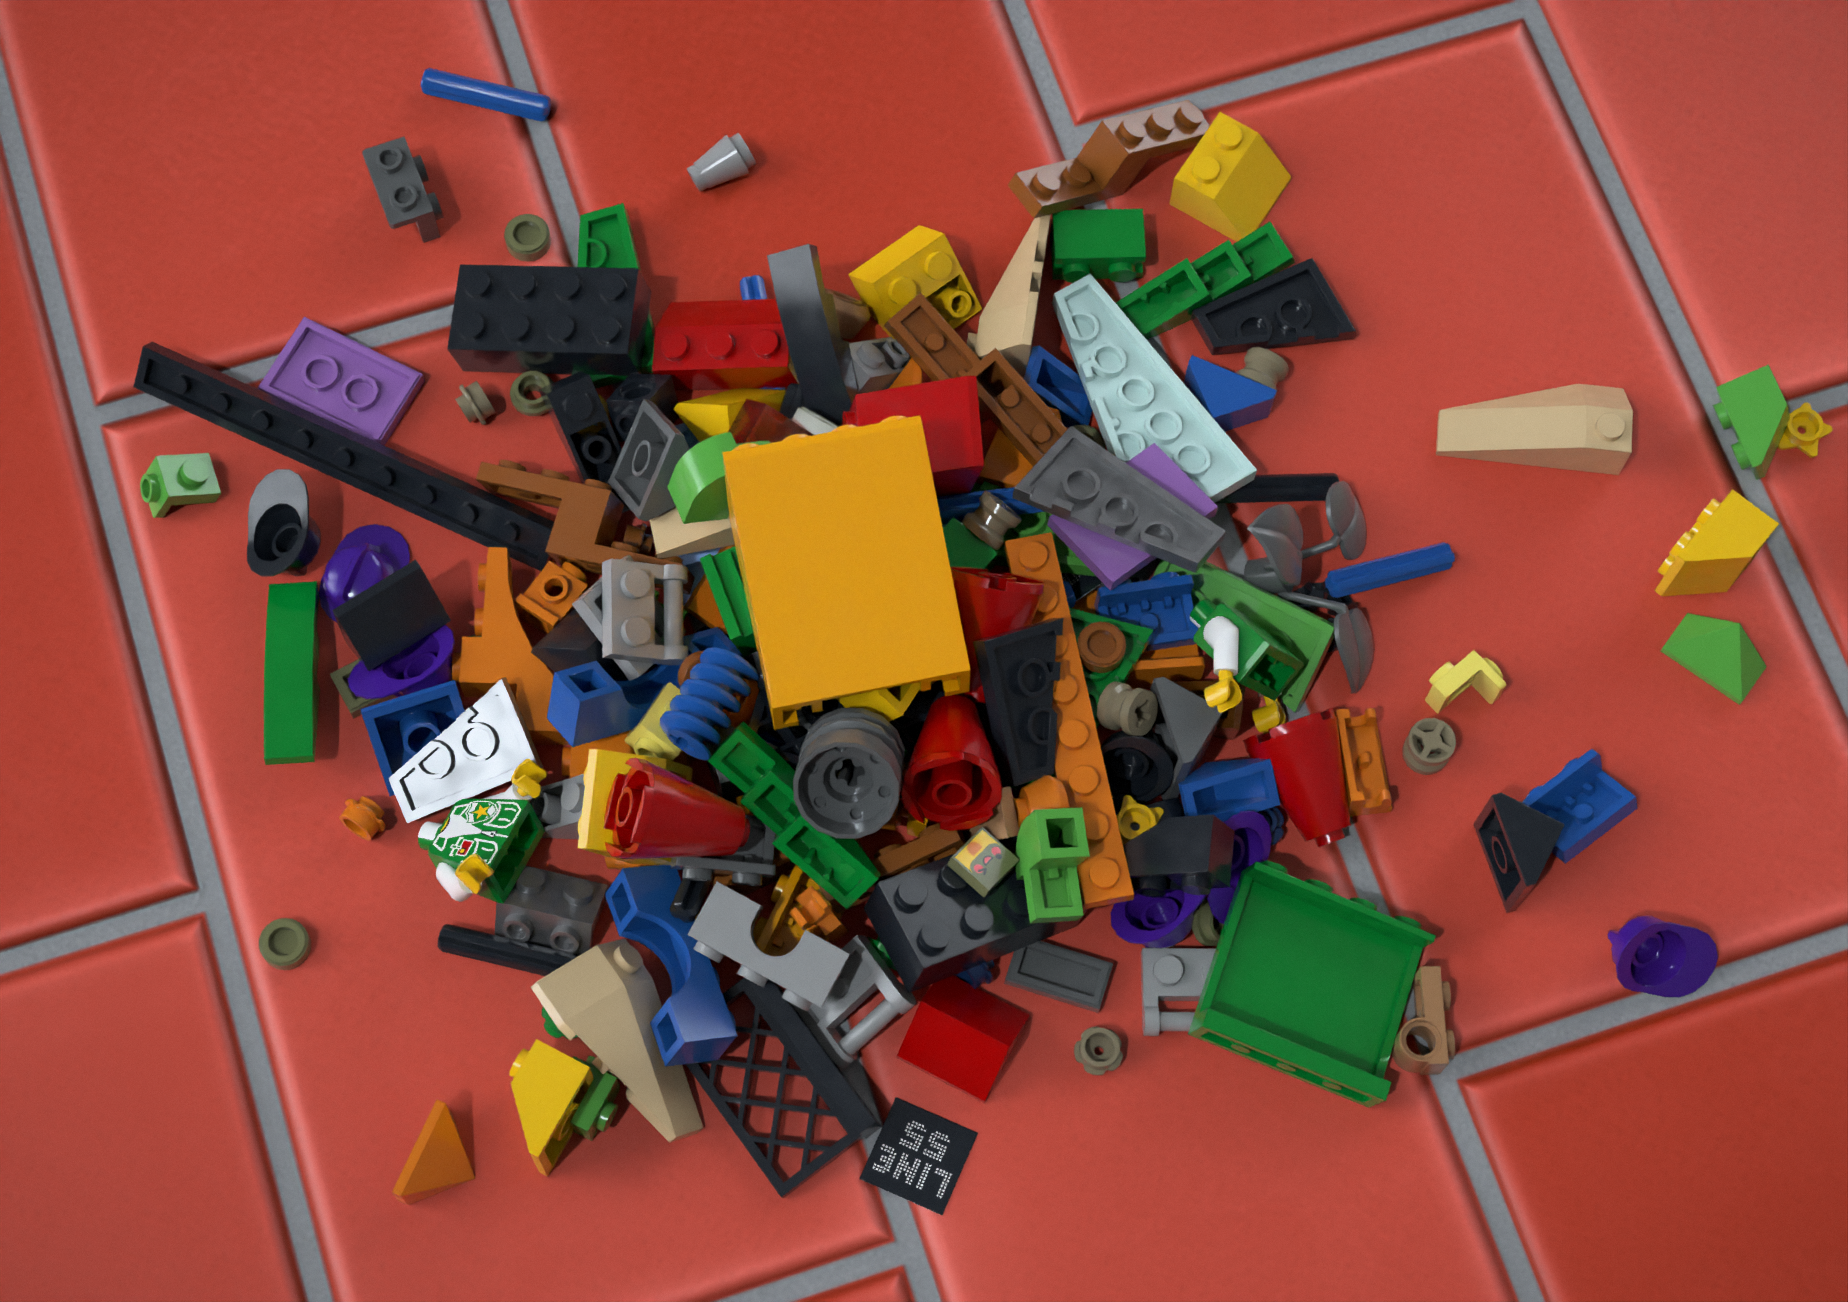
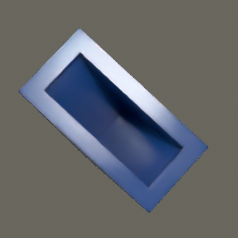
M1033 346L1024 376L1026 383L1048 407L1059 410L1065 427L1069 428L1076 425L1089 426L1092 408L1080 376L1041 346Z
M1193 355L1188 362L1184 379L1185 386L1224 432L1268 418L1277 390Z
M1251 758L1205 762L1192 772L1185 781L1178 783L1185 816L1214 814L1224 822L1240 811L1253 810L1259 812L1280 805L1270 759Z

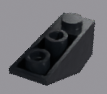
M580 371L539 389L556 431L582 483L584 484L585 479H594L609 485L608 481L622 449L590 375ZM598 422L602 426V429L597 433L592 431L583 432L582 434L576 433ZM612 488V492L624 504L622 513L630 510V508L625 504V502Z
M1214 814L1169 817L1123 844L1133 892L1146 897H1163L1166 895V891L1181 890L1193 895H1206L1211 892V888L1230 887L1235 831Z

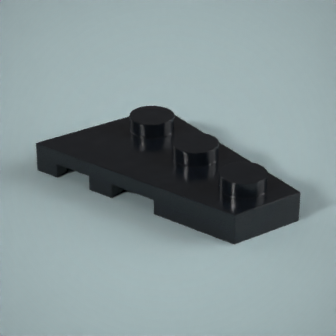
M1313 258L1196 308L1192 311L1191 320L1212 355L1245 352L1252 347L1271 349L1350 340L1354 338L1356 332Z
M1051 618L973 641L1003 786L1015 787L1039 779L1044 775L1054 774L1058 714L1052 709L1054 681H1060L1061 662H1055L1056 637L1062 636L1063 618Z

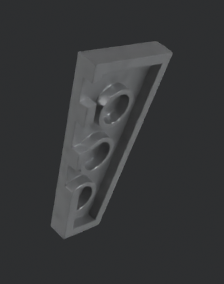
M1072 426L1016 485L1012 497L1194 573L1198 571L1222 543L1226 532Z

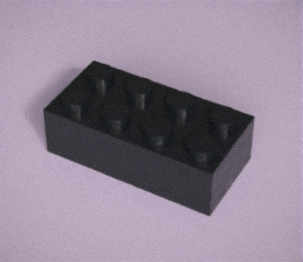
M460 264L447 349L463 371L508 373L538 371L544 374H575L582 371L588 375L629 376L631 373L641 374L651 290L639 268Z
M1017 836L998 840L1015 855ZM954 854L878 882L864 907L908 993L1074 928L1081 918L1077 921L1030 923L1024 880H1017L1016 866L984 898L947 865ZM1082 900L1083 914H1085V912L1087 911V909H1084L1083 900Z

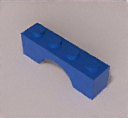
M718 627L683 636V646L688 647V656L697 651L717 647L736 653L742 658L744 657ZM597 661L554 672L547 719L572 747L632 730L640 722L668 682H671L680 689L678 683L680 665L658 664L649 672L631 681H614Z
M671 865L622 868L605 893L618 934L621 937L637 941L652 950L665 965L671 979L672 995L650 1022L664 1065L668 1067L718 1060L738 1036L736 1033V1022L724 1000L717 970L712 967L708 957L693 949L698 940L689 936L688 933L695 922V918L692 922L684 923L680 918H675L671 915L670 906L681 883L677 869H670Z

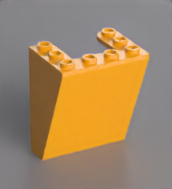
M920 415L908 418L905 416H891L880 423L860 427L843 425L831 432L812 436L794 434L780 442L764 445L746 443L735 447L731 451L722 452L729 519L774 730L799 725L796 710L801 709V707L811 705L813 712L823 711L822 701L917 682H919L920 690L926 691L931 690V682L941 680L945 696L969 692L970 665Z

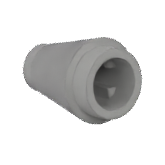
M737 133L730 138L725 135L695 161L692 166L688 167L687 171L701 192L706 188H711L749 174L748 169L754 166L756 161L741 135Z

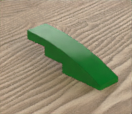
M1269 221L1233 245L1230 240H1227L1192 263L1189 262L1188 258L1184 259L1120 299L1116 304L1147 340L1190 321L1194 309L1272 276L1294 264L1295 260Z
M317 581L269 584L264 662L265 765L315 762L320 687L317 679L320 645L317 632L319 607Z
M744 721L713 751L708 761L745 793L740 803L777 834L772 844L843 907L848 909L879 879L881 874L855 839L835 838L819 832L801 816L794 801L793 779L795 770Z

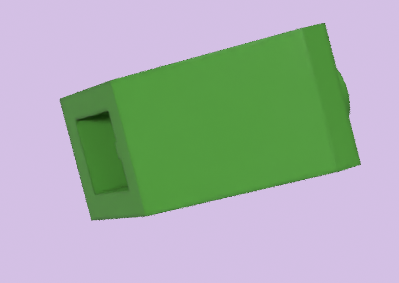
M1769 364L1716 387L1720 402L1713 405L1723 430L1732 427L1738 442L1732 444L1731 447L1741 470L1750 467L1756 480L1765 477L1790 419L1787 403Z

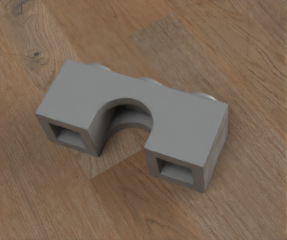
M716 882L688 933L689 936L698 940L693 949L718 963L721 962L725 955L742 964L738 974L763 988L768 979L786 988L781 998L807 1012L812 1003L822 1008L851 954L805 930L799 943L791 952L782 956H769L756 945L753 935L755 922L763 906Z

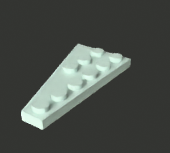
M1091 274L1054 293L1052 301L1054 311L1103 440L1110 453L1126 463L1155 443L1214 503L1254 480L1257 469Z

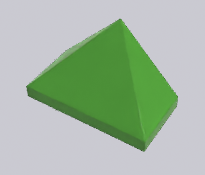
M1690 613L1686 614L1660 650L1739 705L1767 667L1740 623Z

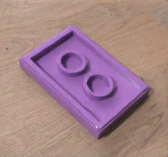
M304 317L257 389L385 445L424 384L425 379L423 374Z
M1155 443L1126 462V464L1210 520L1216 515L1218 506ZM1053 514L1049 516L1048 527L1110 591L1157 558Z

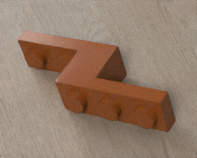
M1190 100L1102 120L1076 158L1017 172L1009 182L1008 187L1034 219L1117 197L1125 193L1149 158L1197 146L1210 125L1204 119L1201 110L1193 105Z
M919 293L885 323L884 327L932 381L962 376H976L980 424L982 425L990 418L1033 467L1068 430L996 348L980 360L922 293Z
M500 460L498 465L481 462L476 480L491 494L558 508L545 552L559 565L562 566L564 562H569L580 570L602 575V562L611 558L622 559L627 555H630L635 562L658 565H683V559L678 556L659 559L657 554H655V557L639 554V549L622 542H613L624 504L612 492L610 485L594 479H585L584 484L571 482L568 476L548 469H543L541 475L526 472L524 466L508 460ZM689 570L688 582L683 584V594L690 595L695 579ZM654 584L655 587L664 589V585Z
M940 823L922 830L918 835L919 838L903 846L901 844H893L880 849L875 853V859L871 860L881 874L879 879L849 908L869 900L878 882L955 854L966 843L964 835L960 830L940 829ZM858 838V839H855L856 842L859 844V846H860V847L862 848V850L864 851L860 839H859V838ZM774 846L773 865H776L775 876L769 879L762 878V886L732 884V875L717 873L714 874L711 882L713 887L716 882H719L745 896L779 880L782 874L790 875L795 863ZM818 885L837 914L847 910Z

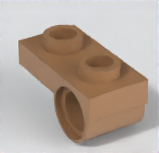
M1421 966L1412 982L1415 1018L1405 1023L1396 1035L1391 1053L1395 1063L1405 1071L1420 1072V1075H1439L1449 1064V1059H1454L1455 1056L1454 1033L1452 1029L1446 1030L1444 1011L1450 1010L1451 992L1449 982L1442 981L1440 966ZM1417 1035L1423 1038L1428 1044L1429 1054L1417 1055L1413 1053L1407 1046L1406 1037Z

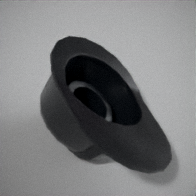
M277 469L267 474L258 483L250 499L247 562L251 570L261 577H273L280 573L304 576L307 573L308 565L319 551L321 533L316 522L309 515L307 485L302 477L290 469Z
M1122 730L1113 733L1101 745L1116 814L1121 810L1125 795H1130L1137 803L1144 805L1169 787L1174 776L1173 761L1167 751L1159 745L1158 738L1154 733L1144 736H1131Z

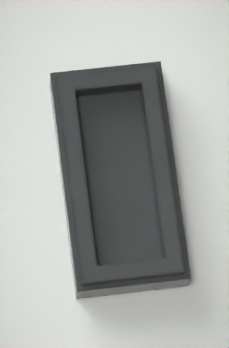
M1039 941L1014 951L1004 984L1098 1013L1113 963Z

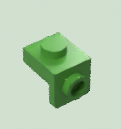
M209 453L156 456L140 482L142 498L145 502L149 503L153 518L164 517L171 505L215 503L221 495Z
M573 1056L572 1058L590 1067L594 1079L570 1123L575 1133L592 1141L598 1130L605 1132L612 1123L618 1109V1105L613 1102L621 1088L617 1077L613 1076L609 1071L602 1074L591 1063L595 1057L588 1056L585 1062Z

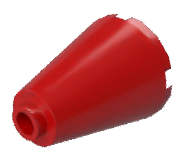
M952 566L950 568L970 665L969 692L963 693V697L974 702L986 703L973 641L1031 625L1044 594V582L1007 572L997 574L988 572V569Z
M959 695L941 697L931 705L901 786L904 806L909 813L923 824H925V818L939 822L940 829L942 830L970 829L986 822L993 815V808L998 802L1000 804L1002 799V781L978 709L971 700Z
M1333 708L1268 729L1269 733L1259 737L1253 735L1243 740L1250 758L1271 760L1280 804L1305 842L1315 839L1317 847H1321L1345 838L1342 828L1351 826L1337 717L1334 714Z
M628 759L625 764L631 766V769L627 775L620 773L616 775L608 796L604 816V829L613 830V843L605 842L606 850L611 857L645 859L733 855L739 847H743L746 844L750 833V821L748 818H745V812L741 806L645 759Z

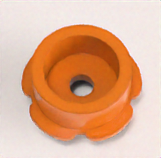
M363 796L358 801L347 799L344 802L347 807L339 816V819L352 833L364 840L370 841L377 831L385 830V823L381 819L385 813L375 802Z

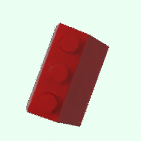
M776 299L670 302L655 327L652 371L654 374L672 375L675 390L787 387L790 383L799 384L789 353Z

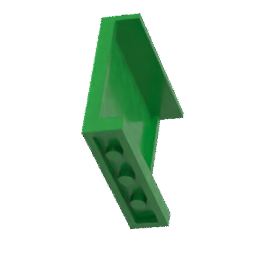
M1271 861L1255 862L1240 874L1188 1035L1369 1108L1386 1101L1391 1085L1390 1081L1383 1079L1422 949L1433 943L1436 935L1422 930V925L1414 919L1404 916L1392 918L1378 912L1377 906L1368 900L1361 898L1346 899L1332 893L1333 888L1324 882L1314 879L1303 881L1287 874L1288 870L1278 863Z

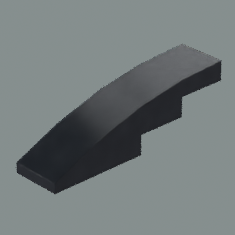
M806 244L767 255L776 302L789 353L806 406L835 424L842 426L843 412L850 410L858 390L849 342L841 340L833 294L825 292L817 246Z

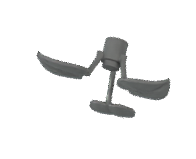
M1339 481L1331 485L1326 496L1327 520L1334 533L1331 539L1301 551L1303 529L1295 509L1289 504L1272 506L1262 512L1247 527L1262 545L1267 557L1248 560L1244 569V578L1246 581L1272 594L1278 593V597L1286 601L1300 602L1337 612L1338 615L1334 619L1335 641L1350 684V694L1358 692L1364 684L1371 669L1374 654L1372 633L1363 612L1359 608L1348 610L1347 605L1344 603L1292 592L1294 586H1298L1301 582L1303 559L1333 549L1340 545L1346 560L1358 558L1364 550L1367 531L1363 511L1355 495L1352 493L1350 485L1345 481Z

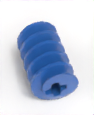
M717 647L707 648L702 652L700 663L696 664L690 671L691 679H687L680 686L681 695H676L671 700V711H666L660 717V726L668 739L685 753L704 761L709 760L711 752L703 744V741L714 745L719 744L721 741L720 734L713 726L727 729L731 725L730 718L723 710L738 713L741 709V704L733 694L744 698L751 694V688L743 681V678L750 681L759 680L756 670L745 659L736 653Z

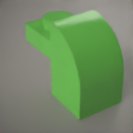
M731 432L715 435L701 441L689 449L676 464L667 488L683 524L728 519L729 509L722 452L731 451L739 445L746 444H736ZM766 440L747 443H756L759 445L769 444L770 441Z
M1079 807L1034 810L1023 820L1020 826L1015 856L1020 859L1016 864L1017 880H1024L1030 923L1077 921L1084 916L1077 866L1090 856L1083 809Z

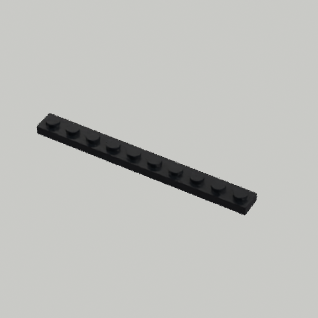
M150 342L143 346L134 388L486 547L507 548L511 558L539 571H542L549 560L552 562L553 558L545 550L554 525L553 521L155 342Z

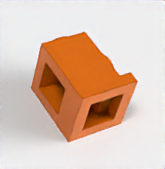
M549 560L523 595L520 593L516 598L515 604L519 618L547 635L574 609L572 603L589 589L588 585L584 583L587 580L586 575L569 562H564L559 567ZM554 587L562 591L558 596H549Z

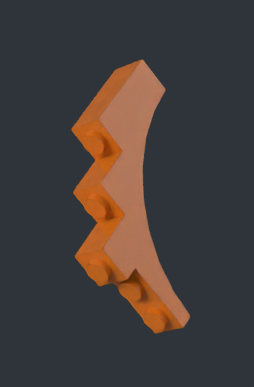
M488 547L487 563H479L478 590L479 592H485L484 608H476L474 621L475 636L482 637H462L461 653L454 652L452 679L459 681L465 697H483L499 680L506 677L534 745H570L547 719L554 675L540 659L531 653L533 648L519 622L513 599L512 562L508 549ZM631 730L579 746L563 747L562 776H570L569 778L584 774L588 764L589 749L635 754L634 749L625 742V738ZM682 750L672 761L690 767L691 755Z

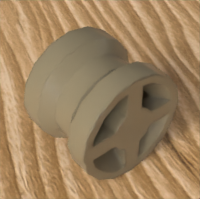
M1252 347L1245 355L1244 369H1240L1236 373L1277 390L1276 384L1285 379L1289 367L1284 359L1268 349Z
M985 490L979 497L980 505L974 512L967 513L961 521L982 541L999 550L1004 543V534L1009 528H1016L1022 519L1003 501Z
M1114 681L1103 690L1097 705L1099 723L1111 730L1122 728L1126 734L1131 736H1144L1152 728L1157 716L1158 702L1156 695L1150 690L1142 688L1133 690L1129 684Z
M1425 718L1418 721L1411 728L1403 744L1402 754L1405 763L1414 772L1422 775H1433L1441 771L1447 765L1449 758L1454 752L1456 746L1455 734L1452 728L1442 720Z

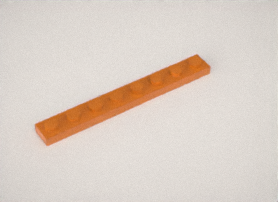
M1052 532L1005 541V552L1010 573L1031 577L1044 582V594L1031 624L1051 618H1063L1062 636L1056 637L1055 662H1061L1060 681H1054L1052 709L1058 714L1054 774L1055 778L1064 785L1069 808L1082 807L1090 856L1077 866V874L1084 909L1133 900V887Z

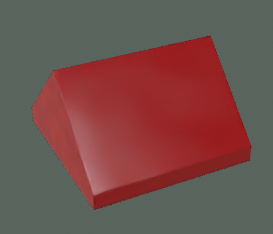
M951 976L933 983L920 1001L899 1049L897 1058L985 1104L1030 1015Z

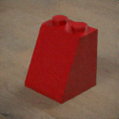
M962 376L855 395L850 410L843 412L842 426L855 425L860 427L880 423L891 416H905L908 418L920 415L936 497L971 492L984 467L976 376Z

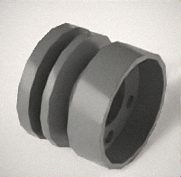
M840 708L823 714L809 727L801 746L799 762L793 779L794 801L801 816L817 831L835 838L858 839L877 832L892 818L899 802L901 781L905 767V747L897 729L882 715L864 708Z

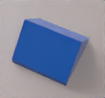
M455 680L361 709V714L389 796L395 794L388 778L431 740L439 736L465 711Z

